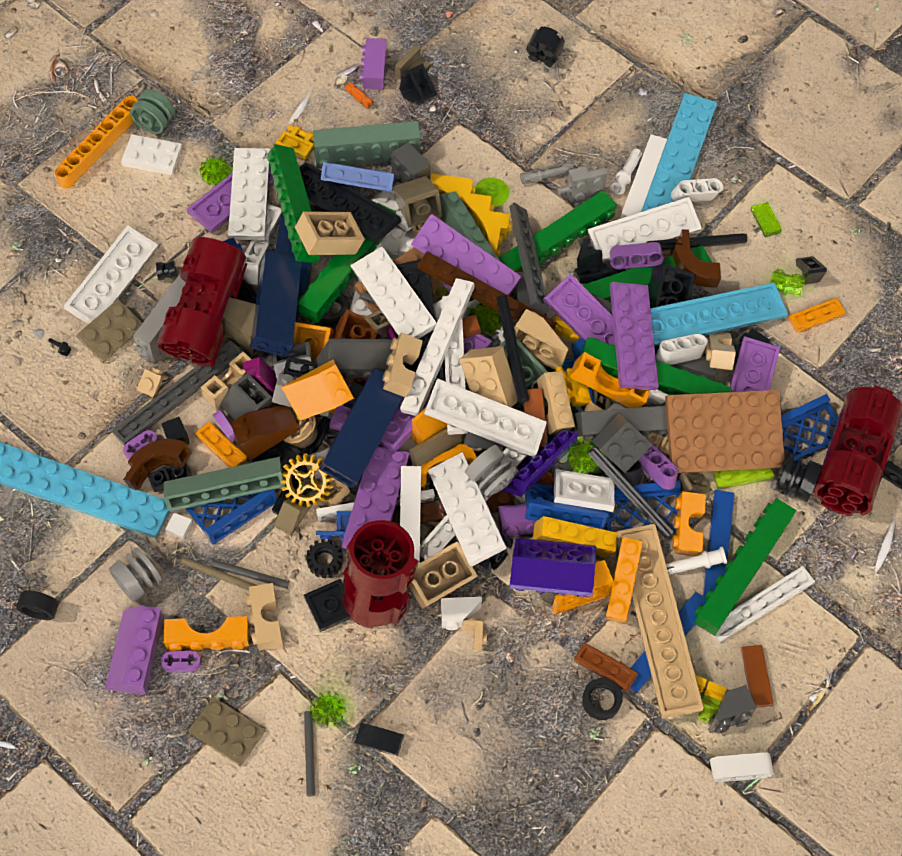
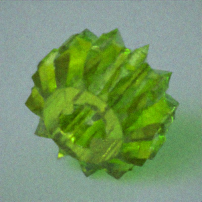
M213 156L212 159L207 158L206 162H202L200 175L202 180L207 182L208 185L214 183L216 186L230 175V168L227 161H223L222 157L216 159Z
M477 304L476 308H471V313L468 317L476 315L482 334L487 331L491 334L492 329H497V324L500 322L498 312L486 305L479 306Z
M582 441L581 445L575 442L574 448L570 447L567 461L570 463V468H575L577 473L583 471L586 474L587 470L593 473L594 468H598V465L588 455L589 450L593 448L592 442L585 444Z
M331 691L327 692V696L320 692V699L313 698L315 705L310 706V711L313 712L311 717L312 719H317V725H321L324 722L325 727L328 728L329 722H332L336 726V719L343 720L342 714L346 712V708L343 707L345 702L343 699H339L338 693L331 697ZM329 707L332 708V711H330V710H327L326 712L324 711V708H326V709H328Z

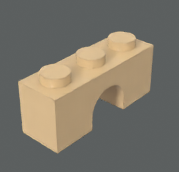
M402 332L397 339H393L390 349L393 351L386 363L389 367L382 381H385L384 390L403 397L408 394L412 388L415 372L408 370L403 363L414 364L419 357L423 340Z
M719 332L707 335L708 343L704 354H706V361L709 362V367L733 370L736 352L734 346H731V333Z
M244 352L229 363V371L223 378L218 379L214 375L201 386L203 398L216 410L220 407L232 384L247 373L243 369V362L252 359Z
M563 372L544 373L537 379L538 388H543V396L548 402V414L546 415L549 435H556L563 430L570 431L575 425Z
M273 583L249 587L250 594L246 595L248 607L252 606L249 620L250 625L255 627V632L251 633L253 645L257 644L259 651L283 647L279 621L268 622L263 619L267 611L277 609Z

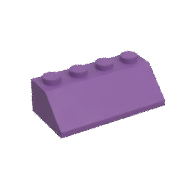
M138 606L123 611L105 686L106 690L147 695L164 620L161 608Z

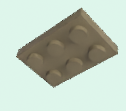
M117 299L81 330L76 337L104 363L133 337L142 325V322Z
M212 697L188 732L241 767L265 733V730L220 700Z

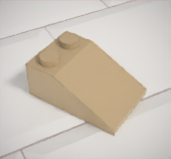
M526 309L515 326L516 338L536 360L553 369L562 367L568 353V348L543 317Z

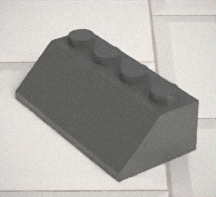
M329 339L316 358L318 367L334 359L343 378L347 380L364 378L367 380L374 368L384 372L388 370L389 365H386L393 351L390 349L393 340Z

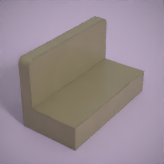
M414 45L395 65L396 78L401 80L403 72L421 64L424 65L426 70L430 67V62L420 57V47Z

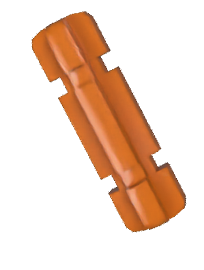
M350 82L346 85L345 90L352 94L351 96L364 107L370 108L373 105V100L370 97H366L367 95Z

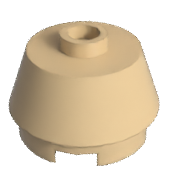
M294 413L300 430L284 439V441L298 448H304L312 444L317 438L316 420L314 416L299 420L296 413Z

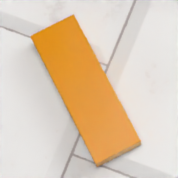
M836 297L789 315L788 320L795 331L799 333L843 316L846 311Z
M210 421L195 433V436L229 468L244 465L248 462L247 456Z

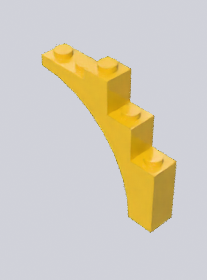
M431 173L430 181L438 189L439 196L440 194L457 192L494 253L499 258L501 250H498V246H502L503 235L507 239L508 232H512L513 223L510 221V214L494 212V204H491L492 196L475 194L476 187L473 186V179Z

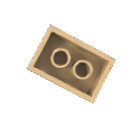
M303 212L295 226L308 255H355L365 240L351 212Z
M503 346L472 349L459 359L470 392L508 407H512L518 401L512 373Z
M457 541L419 563L415 578L409 587L423 609L478 576L473 567L468 564L465 554Z

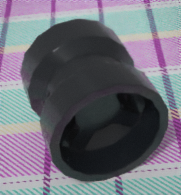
M170 260L167 263L156 262L158 280H164L167 277L171 279L177 278L174 260Z

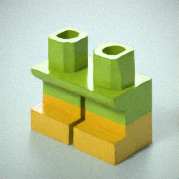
M695 675L701 696L707 679ZM711 681L708 682L701 698L703 711H700L698 716L700 721L708 723L711 717L716 714L726 692V687Z

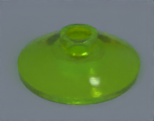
M494 177L485 178L475 186V194L492 196L491 204H494V207L501 206L508 200L509 188L501 179Z

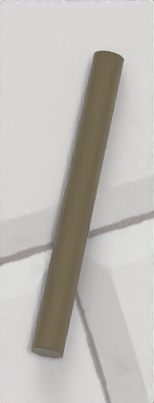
M186 557L181 559V565L248 591L249 587L257 586Z

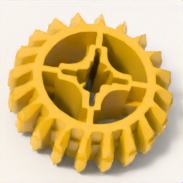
M305 453L303 460L300 455H297V462L292 458L289 460L292 466L285 464L284 468L288 472L282 471V476L286 477V479L282 480L281 483L287 485L282 488V491L289 490L286 497L289 498L293 495L292 503L299 499L300 506L306 501V506L310 507L312 500L316 506L318 505L317 498L323 502L325 501L323 494L326 496L330 495L326 488H333V485L328 482L333 481L334 478L328 477L327 474L320 471L323 485L321 486L315 479V473L319 470L318 468L323 460L322 457L315 461V454H312L311 459H308V454ZM300 465L312 466L308 472L295 469ZM312 472L310 476L312 483L309 482L302 488L303 481L305 480L302 477L306 478ZM292 474L299 481V488L297 490L292 484ZM307 488L319 491L314 495L302 494Z

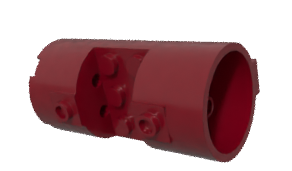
M196 237L192 239L180 274L181 279L186 283L182 288L179 303L176 307H169L166 312L163 327L157 341L158 349L179 360L182 358L201 367H214L225 334L221 320L229 297L237 298L247 267V263H245L246 256L241 250L213 238Z
M874 385V387H857L847 393L822 464L821 472L813 490L814 497L819 498L822 501L821 505L827 509L847 516H852V513H860L863 516L871 512L902 418V403L893 396L892 391Z
M387 520L371 521L361 526L355 532L346 547L348 550V563L343 572V604L346 613L350 615V619L358 625L373 628L383 625L387 626L392 623L396 626L408 609L411 595L406 590L415 578L419 561L414 558L413 540L403 527Z

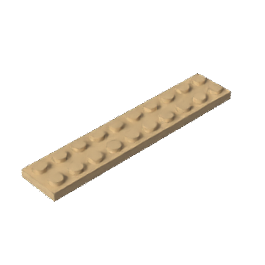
M650 524L616 531L620 548L623 537L643 541L632 600L661 718L703 711L700 692L656 525Z

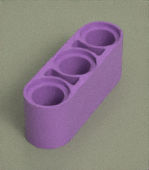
M657 242L617 245L612 247L609 252L610 264L615 269L658 266L664 259L662 246Z
M652 445L637 462L642 465V469L660 487L666 490L673 489L677 482L678 468Z

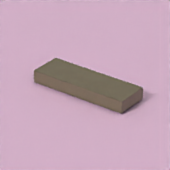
M448 428L410 449L413 466H421L462 442V435H448Z

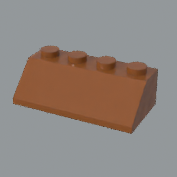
M346 309L338 321L332 339H376L377 332L368 324L364 317ZM344 378V380L347 385H352L353 381L358 384H361L363 378H355L352 380H347L346 378Z

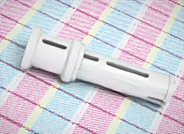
M633 149L623 169L616 174L615 182H612L610 185L611 191L615 194H624L626 185L631 181V174L643 155L641 150Z
M722 546L715 551H703L702 555L666 563L668 574L671 575L704 566L705 568H711L712 565L727 564V560Z

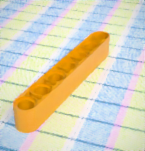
M128 96L124 98L55 169V176L61 188H70L133 124L134 121L129 111L138 100L136 97Z

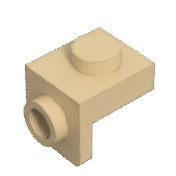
M155 367L145 369L137 390L151 397H156L162 381L167 380L168 376L163 374V370Z
M334 479L330 482L333 485V488L329 491L330 495L324 496L325 501L322 502L324 506L340 505L343 502V498L350 492L346 485Z
M476 618L463 620L462 631H474V651H482V645L487 642V632H483V621H479Z

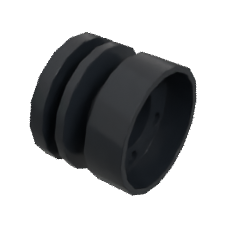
M790 453L780 468L775 490L780 492L785 484L787 487L784 494L787 495L792 488H795L794 498L807 503L818 480L822 465L810 460L806 467L801 466L803 457L800 456L795 464L793 463L795 454Z

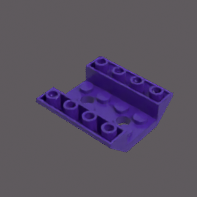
M563 430L558 433L556 438L548 436V444L545 447L538 448L535 457L527 455L516 467L519 470L518 473L501 491L522 497L573 448L579 436L578 433Z
M516 538L509 588L518 591L532 590L538 593L552 592L558 595L572 594L579 597H592L596 546Z

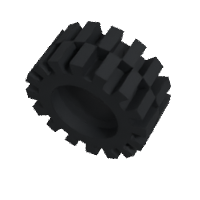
M321 539V543L317 540L314 542V546L311 544L306 556L310 572L312 574L315 573L317 577L321 575L322 578H325V575H328L330 578L333 573L335 575L338 574V570H341L343 564L340 546L338 547L335 541L332 543L329 539L327 542H325V539ZM321 553H329L333 559L329 564L322 565L317 561V557Z

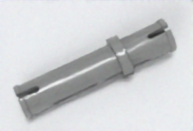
M571 162L547 168H535L533 171L520 173V179L522 184L533 181L541 182L546 178L568 174L569 170L573 169Z

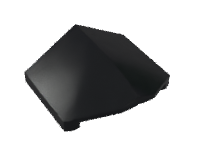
M423 64L402 73L399 90L403 98L419 104L437 96V92Z

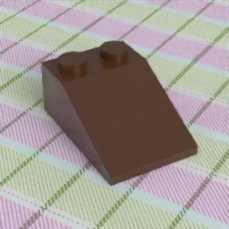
M285 405L247 412L231 422L237 444L250 460L300 430L292 408Z

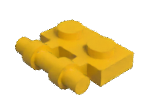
M289 125L287 128L289 132L283 131L275 144L292 147L297 157L307 160L314 150V144L312 143L314 142L313 133H308L299 126Z
M563 367L555 369L556 371L563 372L569 403H572V406L586 407L589 402H592L588 386L569 377L571 368H568L566 371H563Z

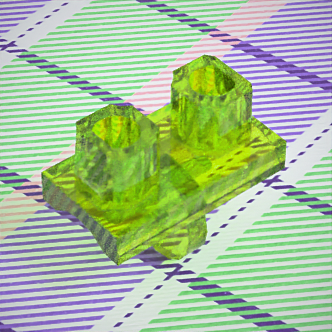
M776 269V271H773L769 283H775L777 290L782 291L783 296H786L787 293L800 296L805 278H802L800 274L789 275L785 274L784 270Z

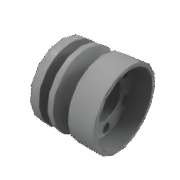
M493 445L484 451L465 470V473L473 482L481 478L483 479L478 488L483 490L488 487L484 492L487 498L503 490L519 471L516 467L507 470L512 464L511 461L503 464L500 463L505 454L497 445Z
M138 547L133 550L136 560L129 553L126 555L129 565L126 566L119 560L108 568L116 583L132 602L145 594L141 586L143 583L150 589L154 587L150 578L156 584L162 581L153 561Z

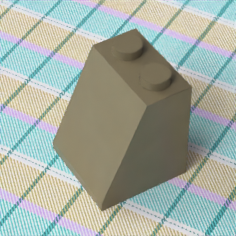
M427 176L392 187L394 199L408 228L425 223L431 214L437 218L442 217L439 191Z
M229 297L221 320L224 326V335L249 355L254 356L257 349L250 348L256 304Z

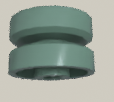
M146 89L141 93L129 112L131 118L139 127L149 133L160 134L173 118L175 108L171 101L160 92Z

